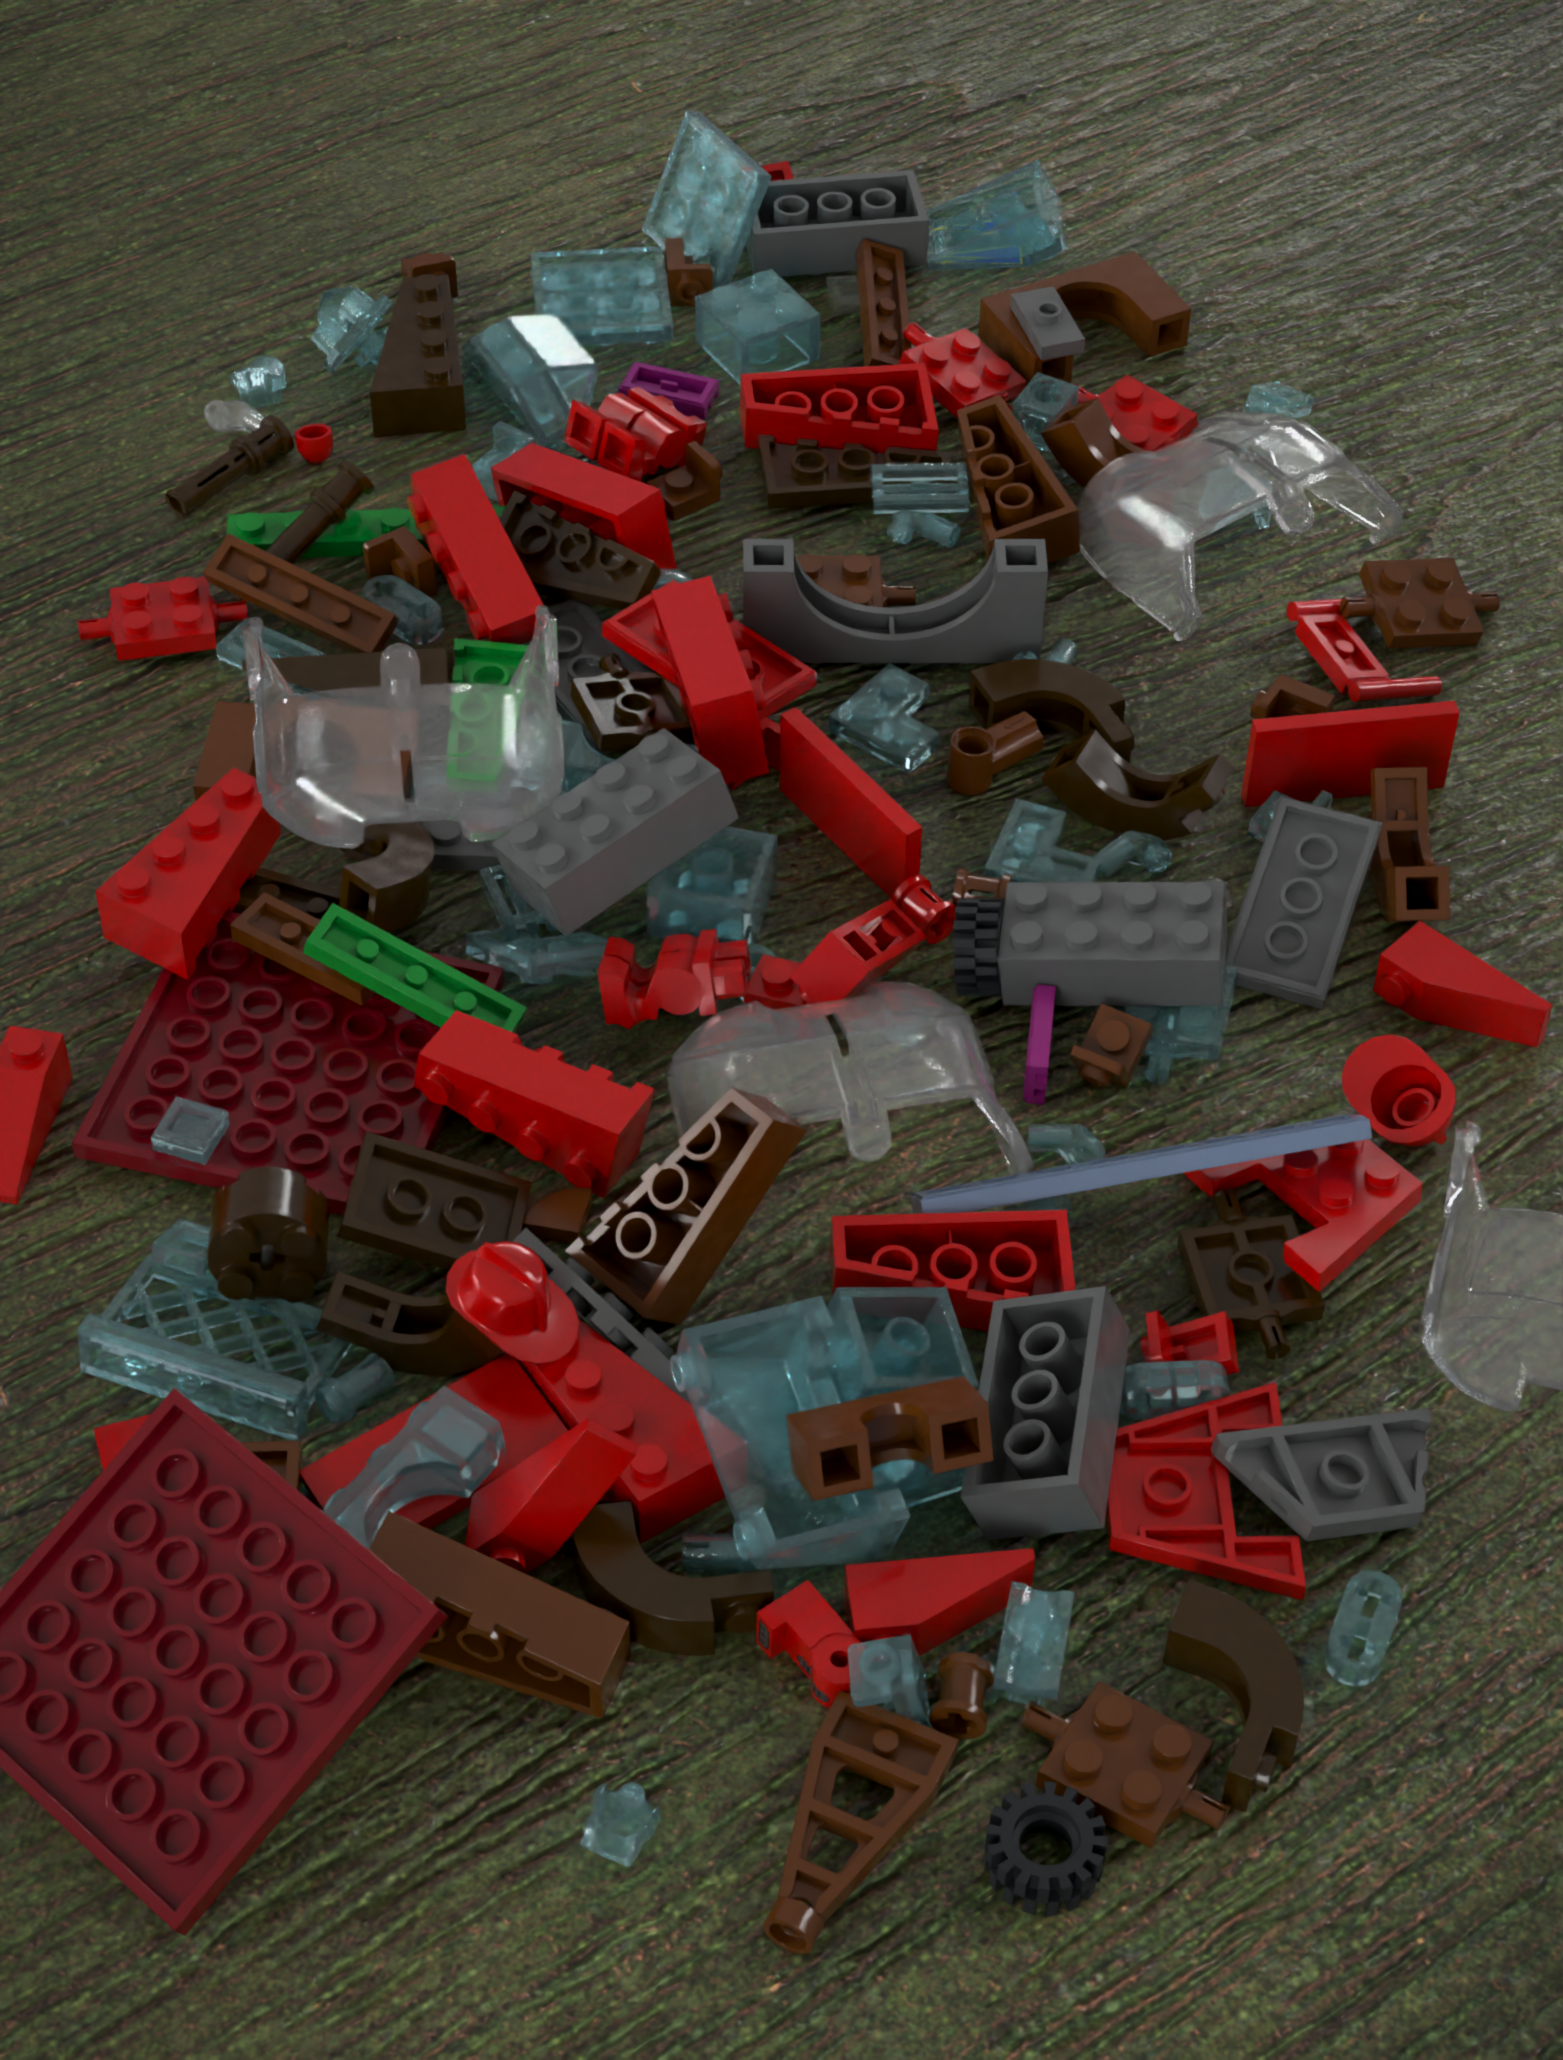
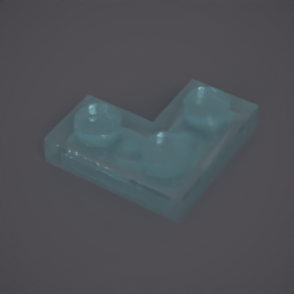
M891 663L829 715L828 731L907 774H910L939 748L940 732L910 717L913 712L929 699L930 684Z
M1016 799L984 867V876L1001 878L1004 873L1012 874V882H1096L1099 876L1101 859L1055 847L1064 828L1066 811Z
M508 926L466 933V954L485 961L489 965L503 968L504 971L520 975V981L546 984L552 982L553 975H594L596 968L600 966L608 939L586 931L571 933L568 936L559 935L540 938Z

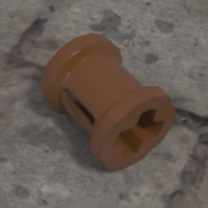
M959 867L954 886L953 904L957 907V901L960 898H1003L1005 900L1007 882H1012V874L1004 873L1001 878L969 874L967 868ZM973 891L994 894V896L983 897L971 895Z
M966 1652L950 1653L947 1657L941 1659L939 1663L938 1675L942 1680L939 1701L934 1703L930 1709L929 1723L935 1730L951 1737L974 1739L982 1736L986 1731L987 1715L983 1708L986 1691L995 1683L996 1669L990 1661L982 1659L976 1654Z

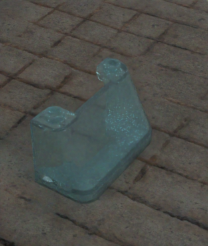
M822 1296L684 1329L678 1344L677 1354L672 1355L670 1359L674 1383L680 1392H687L736 1522L733 1525V1537L737 1551L744 1561L750 1559L755 1568L759 1570L859 1564L887 1557L892 1552L910 1518V1513L899 1488L882 1492L885 1481L881 1473L873 1475L874 1488L813 1501L792 1472L786 1415L841 1403L831 1378L837 1361L833 1353L825 1354L820 1340V1330L830 1328L833 1323Z

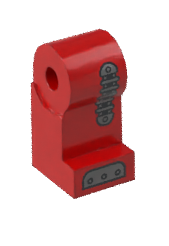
M809 1580L757 1612L755 1642L770 1659L785 1650L810 1679V1691L817 1702L824 1707L831 1708L840 1690L860 1699L862 1698L866 1687L867 1652L861 1642L854 1636L852 1630Z

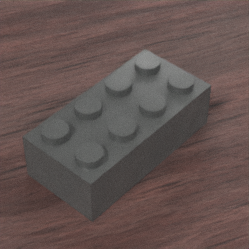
M914 170L741 183V229L754 279H778L783 276L807 274L819 276L825 273L844 271L857 272L856 249L862 238L903 250L904 268L927 265L929 218Z
M663 728L657 733L644 738L639 745L614 762L601 767L596 774L569 792L558 796L550 805L526 821L513 826L508 833L491 844L512 890L560 932L568 936L736 821L739 817L721 771Z
M1007 882L997 957L1003 1005H1032L1033 988H1036L1037 984L1056 986L1054 1005L1100 1006L1101 1003L1107 1006H1222L1227 943L1225 882Z
M1106 1286L993 1301L978 1393L987 1401L989 1407L994 1461L965 1467L961 1491L963 1502L987 1540L1104 1528L1130 1338V1329Z

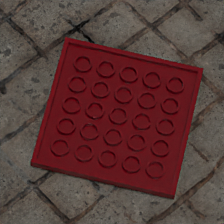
M226 911L217 925L218 934L208 949L202 948L197 956V967L189 980L165 968L162 970L72 1141L74 1155L81 1159L214 1188H220L224 1184V1189L238 1181V1175L246 1170L257 1167L285 1168L296 1171L306 1177V1185L318 1194L319 1189L322 1191L328 1201L329 1213L343 1215L359 1150L366 1131L432 1151L450 1108L444 1104L440 1105L430 1101L422 1091L414 1087L418 1054L439 1031L440 1027L377 993L361 1006L232 940L230 924L241 914ZM425 952L499 993L505 983L503 967Z
M173 1388L0 1591V1767L174 1931L186 1936L448 1616L176 1388Z

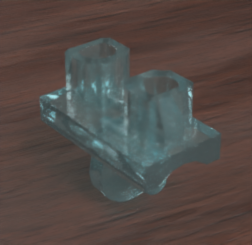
M355 287L337 309L354 325L347 331L329 315L317 327L311 337L317 346L328 355L322 365L333 374L356 348L360 351L354 358L357 365L362 368L369 362L378 365L388 329L382 328L377 334L373 330L383 320V314L391 307L393 302L384 294L374 301L370 296Z
M1011 1582L993 1689L1006 1691V1698L1020 1703L1030 1704L1034 1701L1037 1705H1042L1045 1698L1057 1700L1075 1592L1066 1590L1046 1592L1033 1589L1024 1583Z

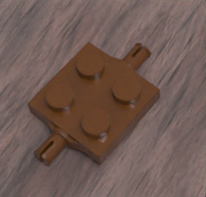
M804 554L797 556L805 573L821 588L839 598L873 607L916 605L915 585H886L885 580L881 576L880 556H864L861 554L849 556Z
M1454 558L1365 561L1359 576L1366 591V597H1343L1340 601V613H1342L1344 618L1366 616L1371 618L1381 630L1388 649L1477 645L1484 631L1476 612H1496L1500 607V597L1497 596V591L1472 593L1468 590Z
M1098 1681L1082 1707L1066 1719L1037 1705L1034 1701L1030 1703L1029 1708L1027 1707L1020 1726L1026 1727L1054 1742L1052 1751L1038 1770L1036 1787L1043 1790L1044 1781L1056 1782L1055 1795L1059 1796L1064 1795L1067 1786L1078 1790L1076 1801L1078 1806L1088 1798L1095 1805L1094 1818L1102 1815L1105 1824L1151 1849L1166 1825L1180 1817L1183 1812L1214 1827L1217 1831L1221 1828L1230 1810V1805L1224 1804L1196 1789L1198 1775L1211 1755L1213 1740Z

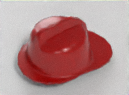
M1390 1034L1372 1037L1357 1046L1347 1058L1341 1075L1343 1092L1351 1106L1360 1115L1369 1118L1371 1127L1381 1137L1391 1143L1409 1147H1420L1434 1141L1440 1145L1447 1141L1445 1131L1450 1126L1456 1105V1088L1449 1076L1420 1046L1406 1037Z
M484 1242L478 1250L469 1251L457 1259L449 1270L446 1279V1294L451 1306L505 1353L518 1361L541 1365L556 1362L571 1351L578 1338L579 1319L574 1304L563 1290L548 1278V1273L542 1259L531 1248L517 1242Z

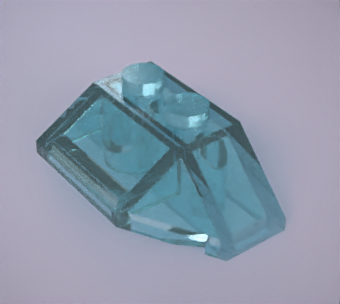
M555 314L507 317L471 337L462 346L467 358L540 446L552 450L564 443L572 400H580L590 406L598 374L597 364Z

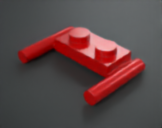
M1342 598L1293 601L1287 605L1286 613L1288 619L1298 622L1294 633L1327 674L1334 686L1341 694H1348L1351 701H1374L1436 696L1440 694L1442 683L1438 676L1390 679L1383 666L1346 621L1342 613H1340V601Z

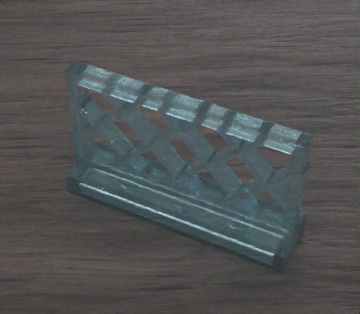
M149 1254L100 1316L89 1313L77 1328L82 1372L164 1399L173 1388H176L204 1412L292 1441H298L306 1429L308 1409L353 1343L335 1338L333 1342L308 1347L303 1336L320 1332L316 1330L322 1309L300 1302H288L281 1297H255V1300L245 1298L240 1300L229 1299L220 1293L218 1282L212 1274ZM153 1278L175 1284L178 1288L148 1296L145 1290ZM216 1297L228 1301L230 1304L229 1307L201 1313L196 1302ZM185 1305L190 1314L189 1317L160 1323L156 1312ZM269 1314L279 1317L283 1321L282 1324L254 1330L250 1319ZM145 1315L149 1327L138 1329L119 1322ZM235 1322L239 1323L243 1334L214 1341L209 1331L211 1328ZM198 1332L203 1344L191 1346L172 1340V1338ZM292 1339L297 1349L294 1352L268 1358L262 1346ZM251 1349L257 1361L246 1364L225 1356ZM305 1366L309 1376L305 1382L277 1373Z

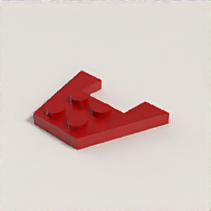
M1369 1139L1183 1173L1210 1198L1220 1190H1224L1225 1193L1227 1189H1234L1258 1179L1315 1228L1314 1230L1284 1242L1283 1259L1289 1267L1318 1292L1421 1201L1423 1185L1420 1180Z
M1276 1382L1117 1429L1106 1509L1109 1549L1111 1551L1303 1601L1306 1582L1299 1536H1236L1228 1469L1213 1456L1210 1449L1218 1433L1283 1426Z

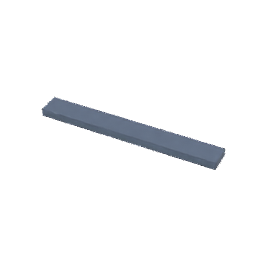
M1346 1114L914 1192L910 1199L913 1214L970 1212L1371 1139L1372 1131L1369 1118L1363 1115Z

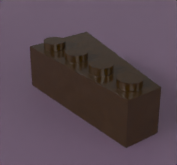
M423 274L418 277L403 278L370 389L374 437L466 430L463 381L448 275L435 276Z

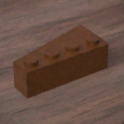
M999 395L957 410L961 456L987 561L992 553L995 539H1045L1047 564L1081 552L1078 508L1002 397Z
M732 1087L679 1139L680 1146L662 1163L655 1162L641 1176L643 1182L622 1203L615 1201L599 1217L602 1222L586 1238L578 1237L565 1252L644 1318L681 1324L807 1129L767 1098Z
M388 1511L368 1550L448 1616L415 1658L603 1719L631 1657L629 1621L618 1617L609 1610L596 1607Z

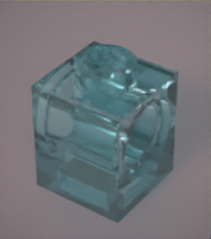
M1037 372L1015 399L1012 413L1036 448L1052 453L1040 433L1064 409L1078 404L1079 386Z

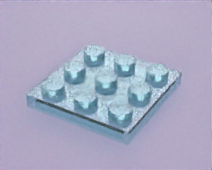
M686 110L642 230L664 251L665 238H683L684 255L693 256V264L712 265V295L725 296L772 176L701 112Z
M662 246L531 252L538 347L565 348L568 346L594 344L608 346L614 343H655L673 340V321Z

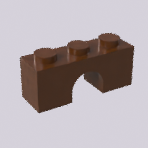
M964 1376L786 1415L792 1472L813 1501L874 1488L872 1468L889 1461H918L927 1465L934 1474L994 1461L988 1403Z

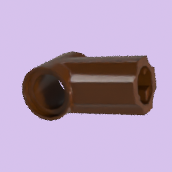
M1023 711L986 729L964 727L956 730L951 736L946 779L950 788L964 795L984 793L990 788L994 774L1041 751L1044 736L1038 729L1036 719Z

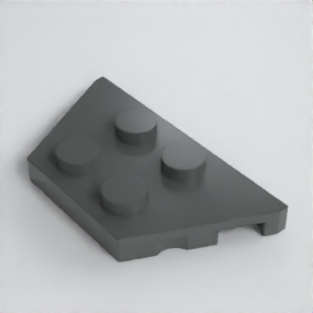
M1428 1408L1218 1433L1210 1448L1213 1456L1305 1541L1417 1527L1425 1512L1426 1488L1423 1485V1478L1428 1469L1429 1453L1425 1451V1436L1431 1422V1414Z

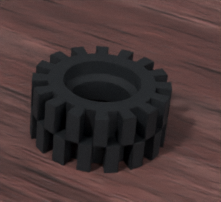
M960 898L957 901V907L955 908L956 921L953 924L955 933L953 939V967H955L954 981L958 996H1002L997 957L1005 903L1003 898Z
M1044 1781L1043 1793L1036 1794L1033 1782L1024 1784L1021 1787L1020 1799L1012 1790L1003 1796L1002 1807L995 1805L990 1814V1822L987 1824L984 1867L985 1871L990 1870L989 1882L995 1891L1004 1886L1003 1900L1013 1906L1019 1896L1024 1898L1023 1912L1033 1915L1036 1903L1045 1904L1046 1916L1058 1915L1059 1903L1063 1901L1069 1912L1078 1908L1081 1895L1089 1900L1095 1893L1096 1882L1100 1883L1103 1873L1107 1836H1104L1106 1825L1102 1815L1094 1818L1095 1805L1088 1798L1078 1806L1076 1804L1078 1790L1067 1786L1063 1796L1055 1795L1056 1782ZM1050 1832L1068 1842L1071 1854L1061 1864L1040 1865L1024 1857L1019 1844L1027 1834Z

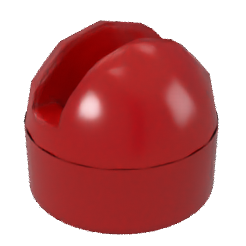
M310 424L300 427L295 431L297 450L308 462L321 463L332 454L334 441L330 426Z

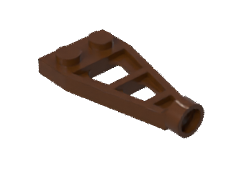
M839 1691L812 1741L778 1899L773 1904L763 1923L765 1934L775 1944L797 1954H807L812 1950L827 1919L932 1805L957 1755L958 1739L844 1691ZM847 1769L894 1790L892 1799L875 1817L869 1820H863L833 1807L831 1798L837 1775L842 1770ZM820 1828L858 1844V1847L844 1867L837 1873L807 1861L813 1839Z

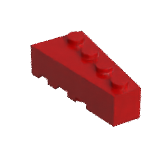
M926 363L741 374L739 415L744 447L758 449L759 434L775 436L774 443L796 445L797 438L817 440V447L843 450L846 442L864 444L865 448L874 453H885L889 446L937 451L939 428Z
M530 443L490 468L499 506H506L515 490L525 495L530 502L540 507L544 505L556 511L561 518L573 524L578 522L591 529L594 535L606 541L611 539L654 561L662 572L655 587L678 573L665 514V502L659 488L534 443Z
M466 455L457 456L411 474L412 495L407 496V503L415 520V526L445 575L453 597L457 602H461L467 612V621L476 640L483 639V641L521 645L547 635L546 608Z
M711 576L652 590L660 633L674 678L677 680L686 716L689 717L698 754L721 771L725 784L770 773L757 712L766 709L764 694L759 679H755L748 649L744 650L737 621H733L727 594L717 595Z
M233 767L95 891L103 937L189 980L197 967L196 958L202 948L208 949L218 934L217 925L226 911H233L240 900L239 890L246 879H253L281 835L276 787Z
M457 1010L418 1054L414 1087L422 1091L430 1101L446 1105L468 1118L479 1130L495 1134L517 1147L520 1153L528 1159L544 1163L564 1175L571 1184L578 1188H591L594 1194L603 1199L640 1152L655 1088L636 1082L632 1089L612 1082L614 1079L612 1071L592 1064L588 1071L569 1065L564 1061L563 1052L546 1045L535 1050L522 1046L518 1034Z
M1067 1210L832 1216L829 1247L832 1303L988 1332L993 1301L1076 1290Z
M580 1319L578 1338L567 1355L558 1361L536 1365L517 1360L568 1431L589 1418L638 1444L637 1455L605 1494L610 1497L613 1503L632 1501L636 1534L640 1544L744 1488V1445Z

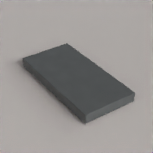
M571 599L546 610L547 635L521 645L551 648L553 664L541 696L592 755L598 758L610 751L600 752L570 696L572 679L597 677L604 674L599 666V661L607 653L610 654V657H612V653L617 654L623 667L628 671L646 673L648 670L636 658L602 636L603 621L586 602Z
M1282 796L1279 797L1226 949L1225 983L1323 1009L1381 834L1382 822Z

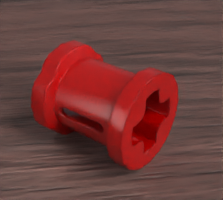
M912 876L896 889L891 900L928 937L925 940L927 943H939L953 931V924L956 921V906L950 901H943L932 891L930 881L925 876Z

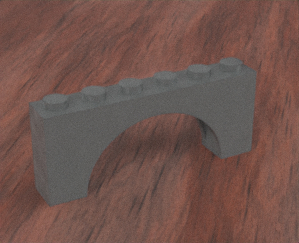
M743 539V625L802 663L968 664L1040 659L1048 579L1045 539H995L992 553L986 565L963 588L929 603L896 608L873 607L853 603L821 588L801 567L795 553L794 539Z

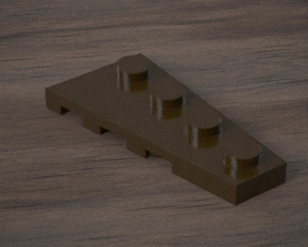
M758 434V453L768 509L956 497V478L950 452L889 446L885 453H874L865 448L864 444L846 442L844 449L841 450L817 447V440L797 438L796 445L774 443L775 436Z
M515 490L499 519L538 593L624 610L652 593L651 591L654 590L662 573L654 561L611 539L606 541L594 535L591 529L578 522L573 524L561 518L556 511L544 505L540 507L530 502L525 495Z

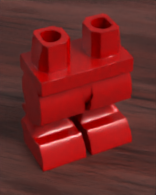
M635 387L629 389L628 396L622 393L606 396L598 411L580 400H572L564 442L591 460H597V463L605 469L641 481L642 476L647 474L655 475L659 465L664 468H672L674 466L680 468L686 465V444L696 441L702 446L707 425L705 421L695 415L687 417L677 411L673 401L665 396H653L644 389Z
M717 929L700 930L699 938L688 934L666 936L656 962L651 967L642 968L636 962L634 945L623 938L609 936L597 972L606 1024L622 1025L626 1029H631L642 1021L656 1020L660 1008L674 1015H685L699 1007L700 1016L716 1015L720 999L744 997L747 995V977L751 976L752 971L747 940L719 943Z

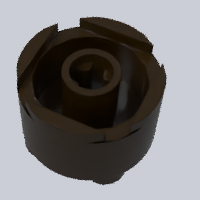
M280 1167L252 1168L240 1173L238 1181L224 1189L223 1184L216 1192L212 1201L207 1251L208 1266L218 1282L220 1293L233 1300L244 1298L259 1302L285 1300L292 1303L307 1300L313 1293V1287L322 1278L327 1265L329 1205L327 1198L320 1189L318 1194L306 1185V1177Z

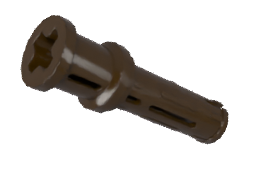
M268 415L261 420L258 429L247 436L239 435L234 438L229 445L227 453L199 470L174 489L167 491L165 499L169 508L175 515L184 518L189 512L220 493L243 475L259 474L264 470L266 462L278 454L286 455L293 450L294 442L290 431L280 419Z
M343 459L338 464L339 471L321 490L316 488L310 494L308 499L310 504L271 544L266 552L294 565L331 525L337 526L347 519L345 513L363 494L369 496L375 490L373 484L359 468L348 460Z

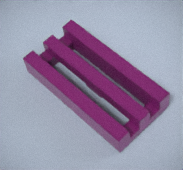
M634 362L618 388V393L625 394L626 396H628L629 389L640 387L653 396L663 395L673 401L675 409L685 416L695 415L705 420L708 415V409H711L714 405V398L717 399L720 394V380Z
M1037 984L1036 988H1033L1023 1091L1025 1103L1045 1105L1056 986Z

